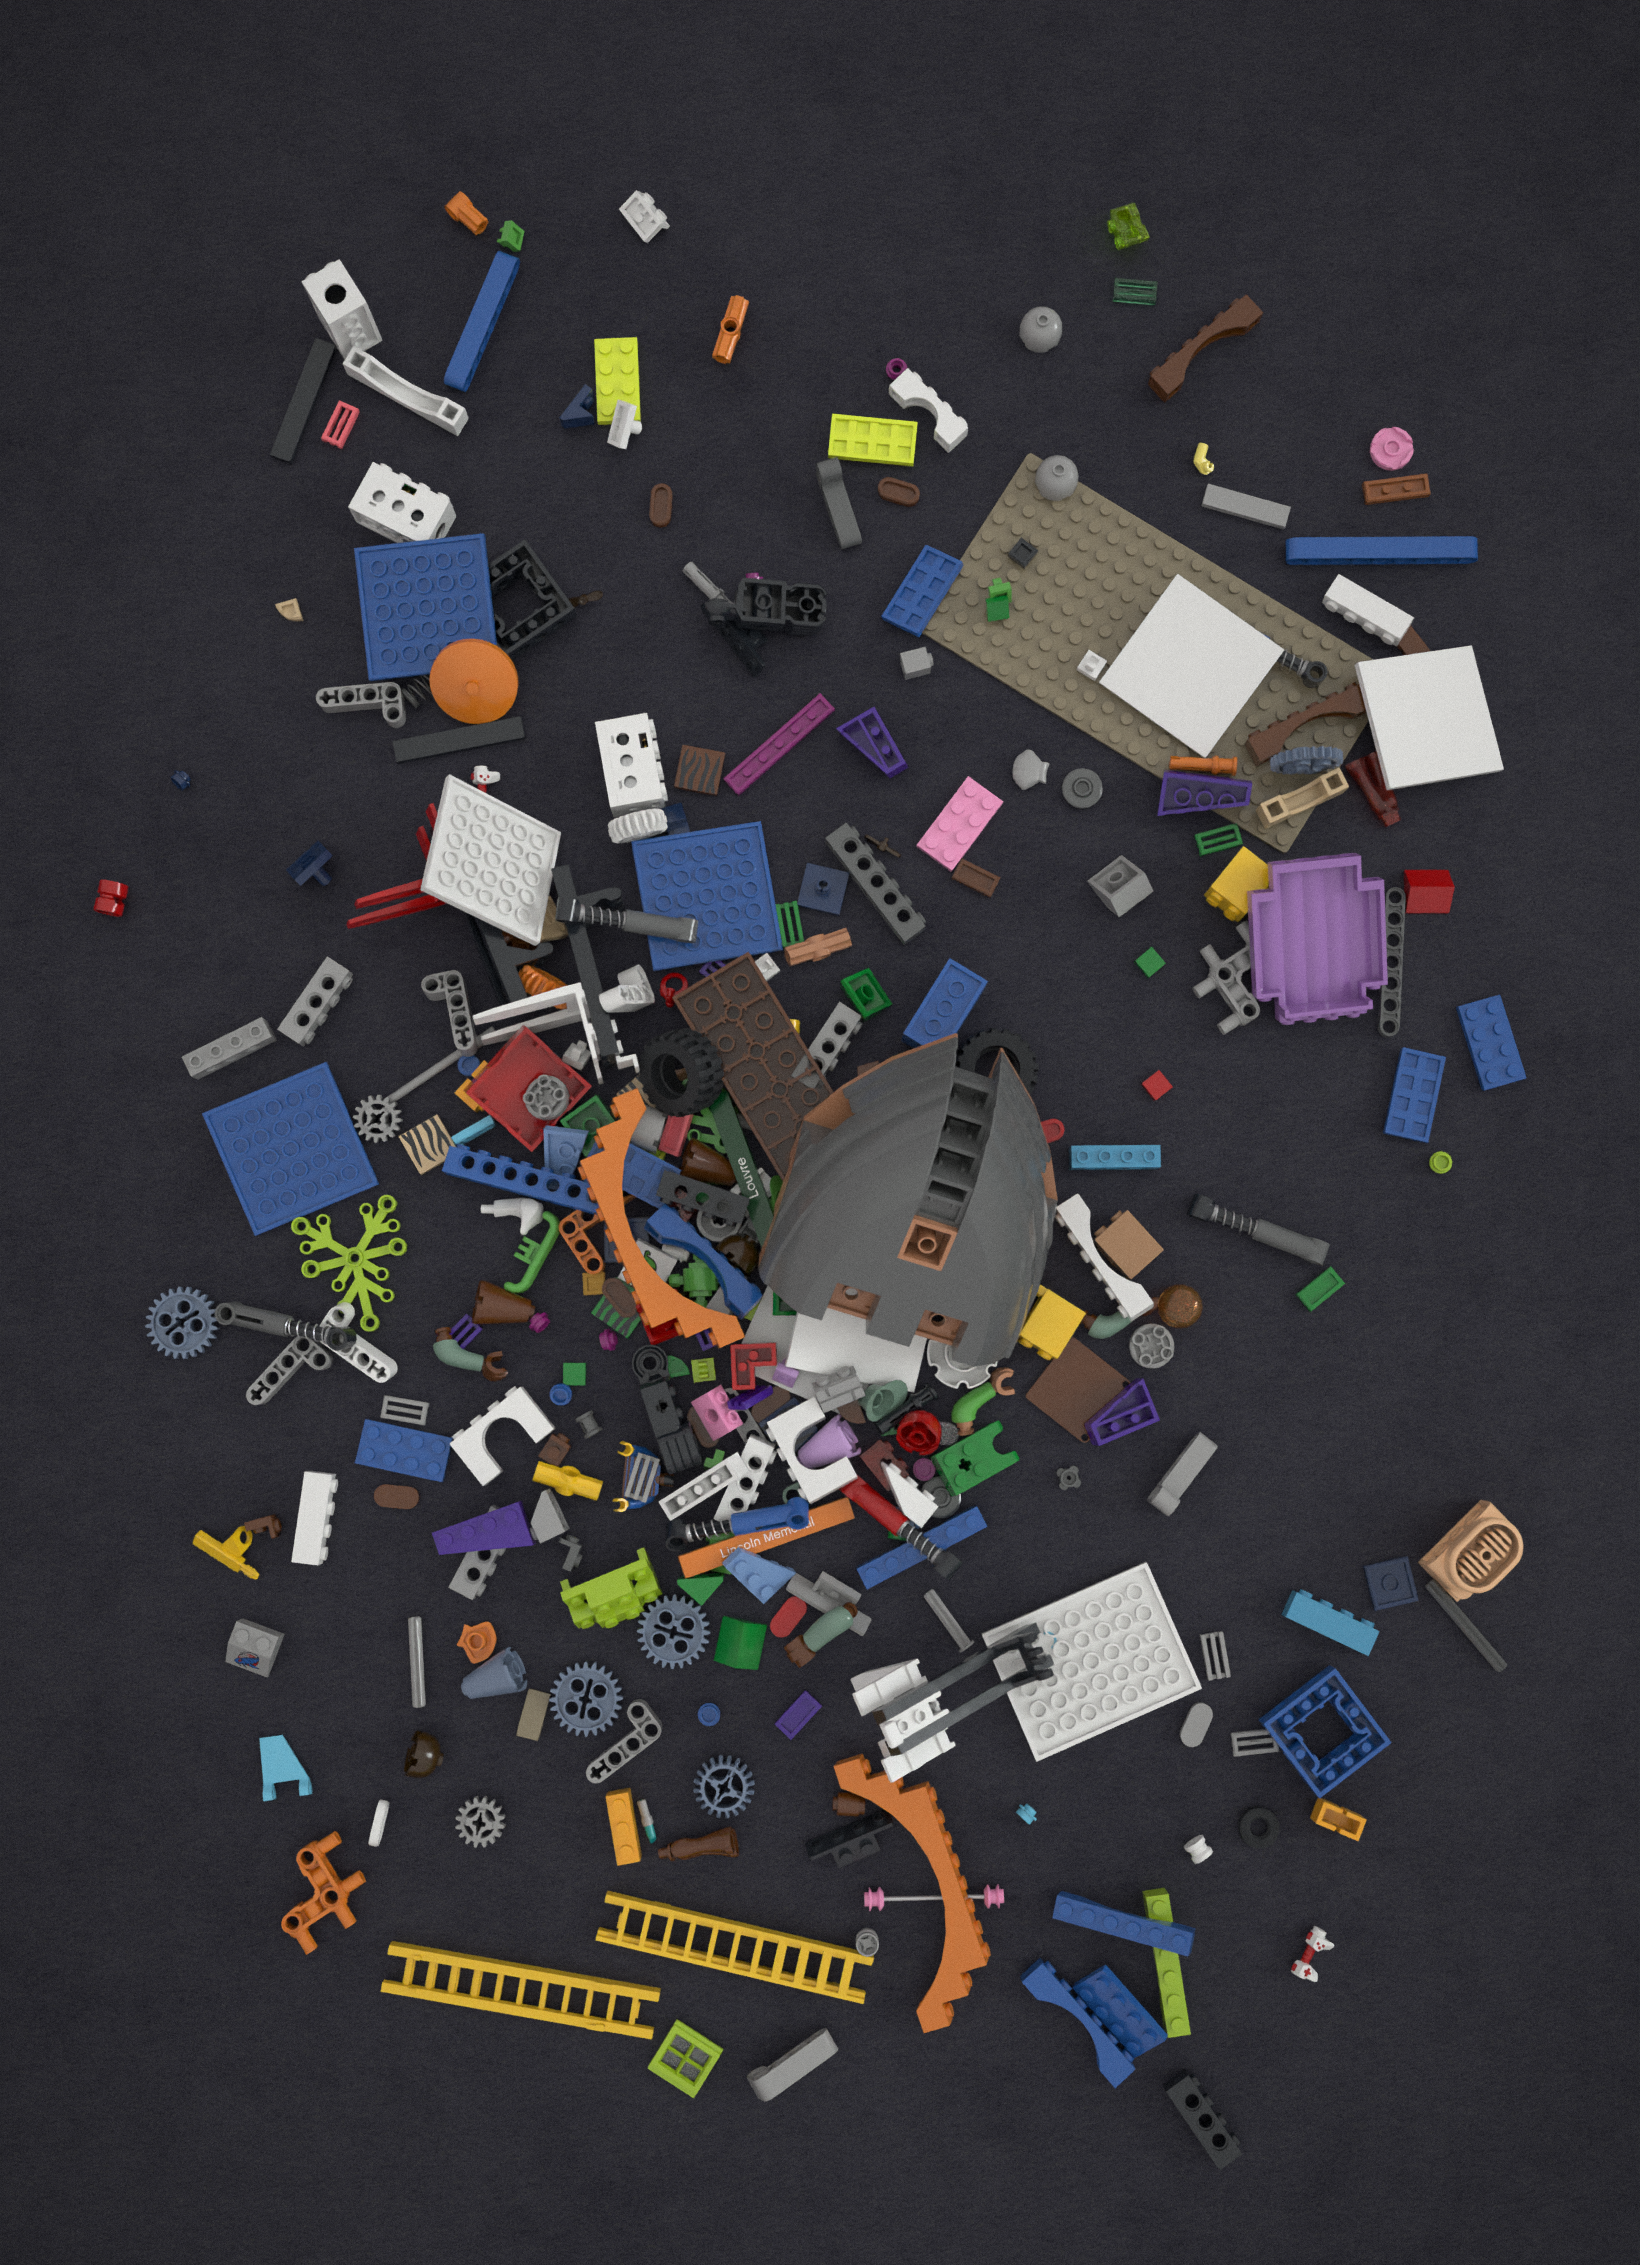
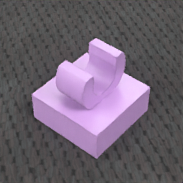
M785 1358L782 1363H778L772 1380L793 1388L799 1371L795 1368L786 1367Z

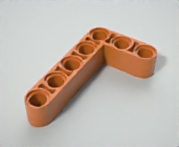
M632 1194L623 1197L624 1205L636 1197ZM576 1210L560 1222L559 1231L585 1271L592 1275H598L604 1271L605 1262L585 1231L599 1223L600 1220L597 1215H594L591 1221L586 1222L583 1219L584 1212ZM573 1222L575 1224V1231L571 1234H566L564 1230L565 1225ZM580 1241H586L588 1244L587 1250L584 1252L577 1251V1244ZM598 1259L600 1267L595 1271H591L589 1269L590 1261Z

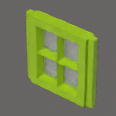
M676 2019L647 2068L694 2098L720 2057L723 2048Z

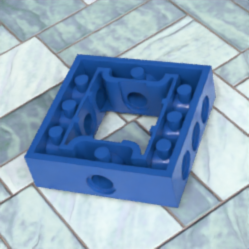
M1331 1665L1327 1666L1259 1719L1260 1723L1319 1799L1391 1744V1741L1336 1668ZM1329 1701L1353 1734L1318 1760L1316 1755L1304 1744V1739L1293 1727L1300 1722H1305L1307 1716L1316 1709L1323 1708V1704Z

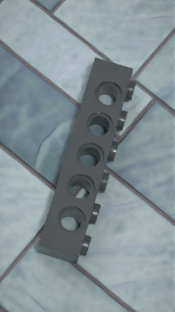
M845 823L827 836L825 843L846 871L849 872V875L901 943L906 945L925 930L926 926L924 923H926V920L920 912L915 913L911 908L913 904L908 896H902L898 891L900 887L893 877L888 878L885 874L886 868L880 860L875 861L872 857L873 851L867 843L862 844L858 838L860 834L854 826L849 827ZM848 844H853L857 850L853 853H848L844 848ZM866 861L870 867L867 870H861L858 867V863ZM878 878L882 880L883 885L876 888L872 886L871 881ZM891 895L895 897L896 903L888 905L885 903L884 898ZM900 913H906L909 916V920L901 922L897 916Z

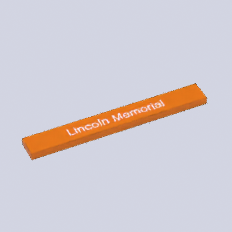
M845 1496L809 1509V1524L803 1529L796 1530L784 1527L733 1536L679 1555L678 1559L686 1579L723 1566L722 1562L738 1547L756 1554L846 1522L855 1517L849 1498Z

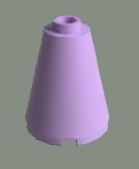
M840 1414L834 1416L798 1450L796 1458L802 1466L814 1469L837 1462L846 1456L851 1458L861 1453V1448L856 1449L855 1443L858 1442L855 1433L846 1420L841 1422L840 1418L842 1416Z

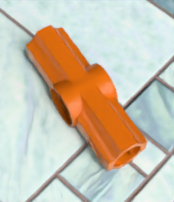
M738 295L731 296L725 317L721 321V330L712 358L720 363L726 364L731 362L736 343L740 338V330L749 305V301L744 299V297ZM729 327L735 328L733 332L726 331Z

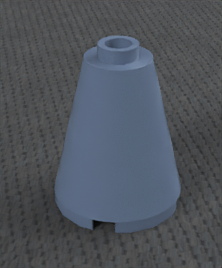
M511 1647L505 1648L463 1678V1683L461 1684L463 1694L470 1699L525 1690L527 1680L523 1681L522 1675L526 1671L516 1651L511 1652Z

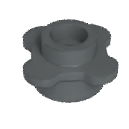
M1071 1466L1068 1469L1059 1468L1057 1470V1476L1060 1478L1059 1487L1062 1490H1067L1068 1487L1073 1486L1078 1488L1081 1485L1077 1474L1079 1470L1076 1466Z

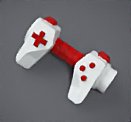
M475 766L474 772L471 774V780H473L474 784H477L479 790L487 794L486 785L498 782L500 780V773L488 771L487 766Z
M1314 1926L1306 1937V1942L1308 1943L1302 1958L1296 1960L1291 1968V1972L1302 1979L1307 1978L1313 1982L1318 1981V1973L1309 1965L1315 1951L1330 1950L1334 1947L1333 1943L1325 1939L1327 1933L1324 1930Z

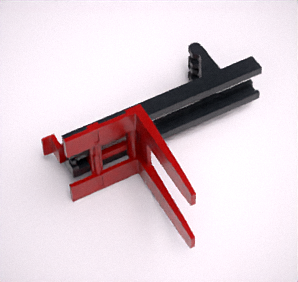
M434 803L429 804L426 810L431 824L430 833L432 836L438 814ZM420 826L416 836L427 861L431 844L424 826ZM423 879L359 898L354 905L358 909L424 893L420 890ZM429 894L350 919L346 925L348 929L432 909L448 903ZM462 911L499 1006L528 998L518 973L524 965H531L536 968L544 965L553 952L552 944L548 942L540 943L535 950L507 946L501 929Z

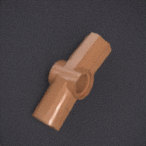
M843 928L826 935L818 934L806 939L805 942L785 947V958L789 966L810 960L819 961L829 957L831 953L852 947V943L847 929Z

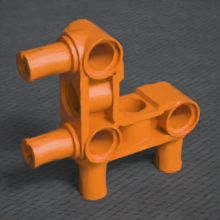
M336 1831L319 1842L312 1841L305 1845L296 1857L302 1874L308 1877L315 1889V1894L309 1900L301 1901L283 1917L281 1926L291 1937H296L306 1955L318 1947L308 1931L311 1924L331 1911L336 1913L345 1929L357 1921L346 1903L348 1902L350 1892L365 1883L366 1879L360 1870L343 1881L338 1877L326 1857L327 1852L342 1843L341 1837ZM305 1851H310L313 1854V1861H308L305 1858ZM328 1891H335L338 1895V1900L330 1899ZM290 1916H295L298 1919V1926L290 1923Z

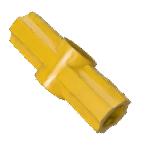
M538 1461L532 1480L554 1487L561 1495L571 1496L577 1494L596 1501L603 1483L601 1480L580 1474V1471L572 1466L560 1468Z

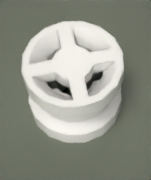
M1203 1835L1194 1837L1184 1846L1185 1850L1191 1853L1194 1864L1204 1861L1213 1853L1211 1847L1205 1844Z

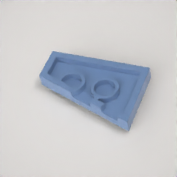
M546 1126L543 1129L545 1167L553 1169L554 1174L562 1176L563 1172L574 1175L589 1131ZM552 1182L549 1189L558 1190L559 1182Z
M740 1547L722 1562L724 1567L763 1604L796 1574L795 1570L791 1567H784L773 1560H766L761 1558L760 1555Z

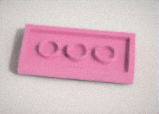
M968 776L916 847L952 872L1001 807L1003 801Z

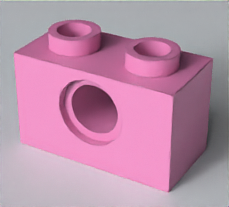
M721 1385L691 1402L713 1441L743 1424L736 1410L728 1408L727 1401L730 1399Z

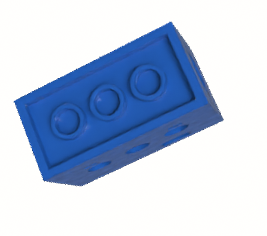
M949 958L904 1031L901 1041L912 1048H917L958 1033L984 991L988 981Z

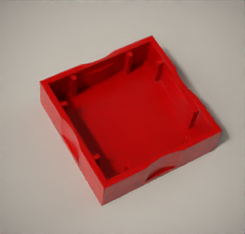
M522 1025L463 1091L533 1152L544 1139L543 1129L546 1126H555L557 1121L566 1112L571 1110L592 1086L568 1064L564 1063L531 1030ZM543 1074L558 1078L566 1085L569 1091V1103L566 1110L559 1117L547 1121L533 1116L527 1110L523 1101V1095L526 1093L528 1086Z

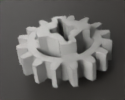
M377 1095L376 1100L373 1096H368L369 1102L361 1100L360 1102L363 1107H356L355 1110L359 1112V1115L353 1116L359 1122L354 1127L361 1128L358 1134H367L365 1139L367 1141L374 1137V1143H378L380 1137L383 1142L388 1141L387 1135L392 1138L395 1137L393 1131L401 1129L397 1122L403 1121V1119L398 1118V1114L402 1111L395 1110L397 1102L390 1104V1097L382 1100V1095ZM382 1104L385 1107L379 1110L373 1105ZM365 1113L367 1114V1122H366V1123L364 1122V1115H365ZM383 1114L380 1118L381 1123H374L375 1115ZM390 1114L392 1115V1123H391V1124L389 1123V1115H390ZM379 1128L383 1133L378 1134L371 1130Z
M475 1796L474 1803L468 1799L465 1802L466 1807L461 1806L459 1809L462 1815H457L455 1818L460 1821L455 1828L462 1830L459 1837L466 1836L465 1844L473 1841L475 1848L480 1842L483 1848L487 1846L488 1840L492 1844L495 1843L494 1835L500 1837L502 1832L499 1829L505 1827V1823L501 1822V1820L506 1816L505 1814H499L502 1806L495 1807V1799L490 1803L487 1802V1796H484L482 1801L479 1800L478 1796ZM479 1807L475 1814H468L471 1809ZM488 1809L493 1813L494 1817H491ZM482 1814V1816H481V1817H482V1822H485V1823L482 1825V1827H481L480 1830H479V1827H480V1826H479V1822L476 1821V1820H477V1819L480 1817V1815ZM467 1826H470L473 1834L468 1830ZM494 1829L490 1834L482 1836L485 1830Z

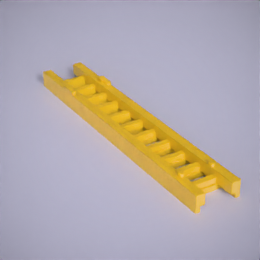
M607 1891L605 1903L624 1908L623 1912H620L617 1924L619 1930L614 1931L599 1927L596 1941L864 2004L865 1990L849 1987L854 1962L872 1966L874 1955L866 1957L855 1949L687 1910L662 1902H654L612 1891ZM630 1908L646 1912L641 1936L624 1933ZM652 1914L668 1917L663 1942L646 1938ZM674 1919L690 1923L685 1947L669 1944ZM696 1924L713 1928L707 1952L691 1949ZM718 1930L735 1933L730 1958L713 1954ZM741 1935L757 1938L751 1963L735 1959ZM764 1940L778 1943L773 1968L758 1965ZM787 1946L800 1949L795 1973L782 1971ZM809 1951L823 1954L817 1979L804 1976ZM832 1957L845 1959L840 1984L827 1981Z
M392 1941L389 1945L388 1955L405 1957L407 1960L403 1981L397 1982L384 1979L381 1992L584 2027L601 2032L606 2031L652 2039L654 2027L635 2024V2019L638 2018L641 2003L639 1999L658 2002L661 1988ZM416 1960L429 1962L425 1986L412 1984ZM439 1964L452 1966L447 1990L434 1988ZM461 1967L474 1970L470 1994L457 1992ZM484 1971L498 1974L493 1998L479 1996ZM505 1975L520 1978L516 2002L501 2000ZM527 1979L543 1982L539 2006L522 2004ZM549 1983L565 1986L561 2010L545 2008ZM572 1987L588 1990L584 2014L567 2012ZM594 1991L610 1994L606 2018L590 2016ZM616 1995L633 1998L629 2022L612 2020Z

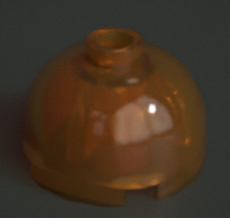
M1184 1284L1172 1285L1166 1288L1158 1299V1314L1162 1321L1177 1329L1187 1328L1195 1324L1201 1316L1203 1309L1202 1300L1198 1292L1190 1286Z

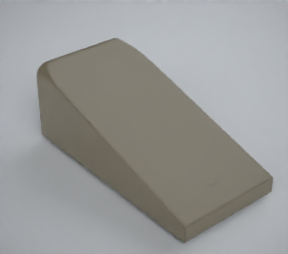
M529 1688L516 1736L536 1741L540 1739L551 1696L550 1693Z

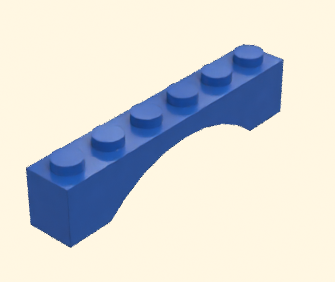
M664 1204L646 1221L644 1229L660 1244L683 1248L706 1263L720 1284L725 1306L740 1320L760 1302L763 1296L760 1289L755 1284H750L738 1268H733L728 1263L725 1255L720 1252L717 1253L712 1248V1244L705 1237L701 1238L696 1233V1229L692 1224L684 1222L675 1208Z
M974 1505L922 1535L929 1538V1541L933 1544L936 1543V1547L944 1550L986 1528L987 1525L978 1507ZM906 1542L858 1565L856 1569L866 1589H869L928 1557L921 1555L920 1550L914 1549V1545Z
M1061 1891L1057 1895L1053 1913L1054 1919L1173 1953L1189 1956L1192 1951L1196 1928L1122 1912L1075 1894Z
M1039 1958L1020 1976L1022 1983L1037 2000L1051 2002L1065 2008L1084 2024L1094 2041L1098 2068L1116 2088L1135 2070L1132 2062L1134 2060L1133 2056L1126 2048L1124 2050L1119 2048L1117 2045L1118 2039L1111 2031L1107 2033L1101 2027L1103 2023L1095 2013L1089 2014L1086 2010L1088 2006L1079 1995L1076 1998L1070 1992L1072 1987L1064 1978L1059 1980L1055 1975L1057 1971L1048 1960L1044 1963Z

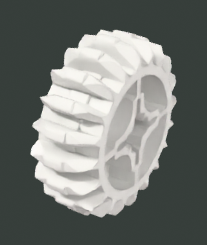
M655 808L626 814L611 820L608 824V832L612 842L617 844L656 836L668 828L666 815H664L663 810Z

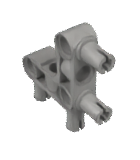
M1247 920L1236 927L1246 942V947L1224 961L1219 958L1211 944L1200 951L1210 966V971L1207 975L1208 978L1192 988L1198 998H1201L1213 989L1218 990L1232 1010L1230 1016L1217 1024L1218 1029L1223 1035L1239 1025L1245 1026L1260 1013V1007L1255 997L1247 991L1240 981L1242 974L1251 968L1249 923ZM1220 970L1226 971L1228 973V980H1222L1218 972ZM1245 1006L1252 1009L1253 1015L1251 1017L1244 1014L1243 1008Z

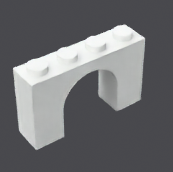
M514 1386L505 1393L506 1399L501 1403L498 1400L487 1408L489 1412L485 1416L478 1415L470 1422V1428L466 1431L461 1429L452 1436L454 1441L450 1445L482 1486L487 1485L503 1472L502 1468L488 1452L485 1444L486 1431L495 1420L507 1417L518 1421L535 1443H539L556 1429L524 1387L517 1389Z
M815 1397L768 1421L769 1428L766 1429L771 1441L776 1440L780 1447L776 1451L782 1462L787 1460L791 1468L787 1469L791 1479L793 1481L798 1480L801 1486L798 1489L800 1496L808 1500L810 1504L858 1479L847 1456L820 1470L808 1469L797 1461L795 1443L799 1435L806 1429L826 1419Z

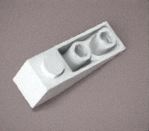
M882 1461V1469L899 1509L922 1528L938 1508L933 1502L935 1497L927 1490L923 1492L918 1490L916 1487L919 1484L909 1476L904 1479L899 1475L901 1470L893 1463H890L888 1466Z

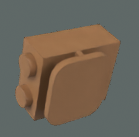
M1119 1210L1110 1218L1112 1223L1107 1228L1103 1225L1094 1233L1096 1238L1093 1239V1242L1108 1261L1127 1280H1131L1164 1249L1128 1210L1123 1213Z

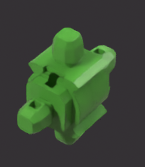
M693 1254L695 1263H689V1268L683 1269V1276L679 1274L670 1275L669 1286L680 1287V1285H683L684 1292H689V1297H696L694 1302L706 1308L707 1300H705V1297H712V1291H717V1284L719 1282L706 1263Z

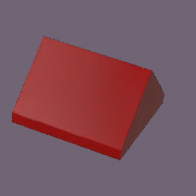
M1404 870L1405 914H1448L1455 888L1449 871Z

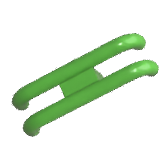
M544 1211L542 1217L549 1222L550 1228L541 1245L525 1236L522 1240L530 1245L527 1248L520 1244L518 1248L523 1250L525 1254L523 1256L521 1253L515 1252L514 1256L530 1265L522 1280L518 1284L506 1282L504 1284L505 1290L516 1294L523 1293L533 1284L560 1233V1221L553 1213Z

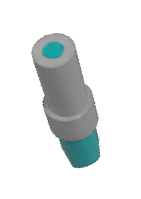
M641 1799L637 1801L641 1822L650 1843H653L656 1840L654 1822L649 1813L646 1800Z

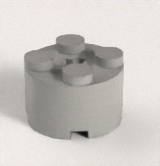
M645 1105L646 1111L640 1119L630 1139V1143L646 1152L656 1154L665 1128L664 1122L668 1115L665 1114V1111L661 1112L654 1107Z
M709 1200L704 1202L702 1206H705L709 1202ZM727 1200L719 1201L718 1210L722 1213L728 1212L730 1210V1203ZM700 1210L697 1214L699 1231L706 1239L715 1243H719L729 1235H736L742 1226L737 1223L736 1227L725 1223L720 1226L719 1224H714L716 1217L715 1220L702 1216L703 1211Z

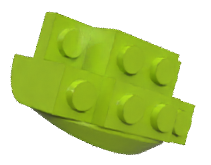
M644 1547L637 1550L639 1560L573 1588H571L568 1579L560 1582L563 1592H560L562 1600L569 1607L573 1622L578 1628H589L595 1624L594 1622H597L602 1628H612L618 1625L620 1621L638 1617L639 1613L644 1611L643 1606L645 1603L655 1601L659 1595H662L654 1568ZM635 1579L637 1581L635 1587L633 1586L631 1580Z

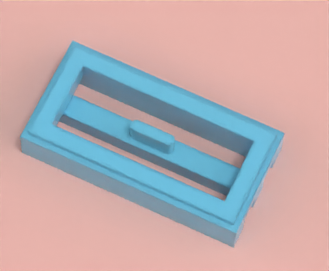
M489 1115L451 1138L456 1145H464L496 1127L497 1124L494 1118Z

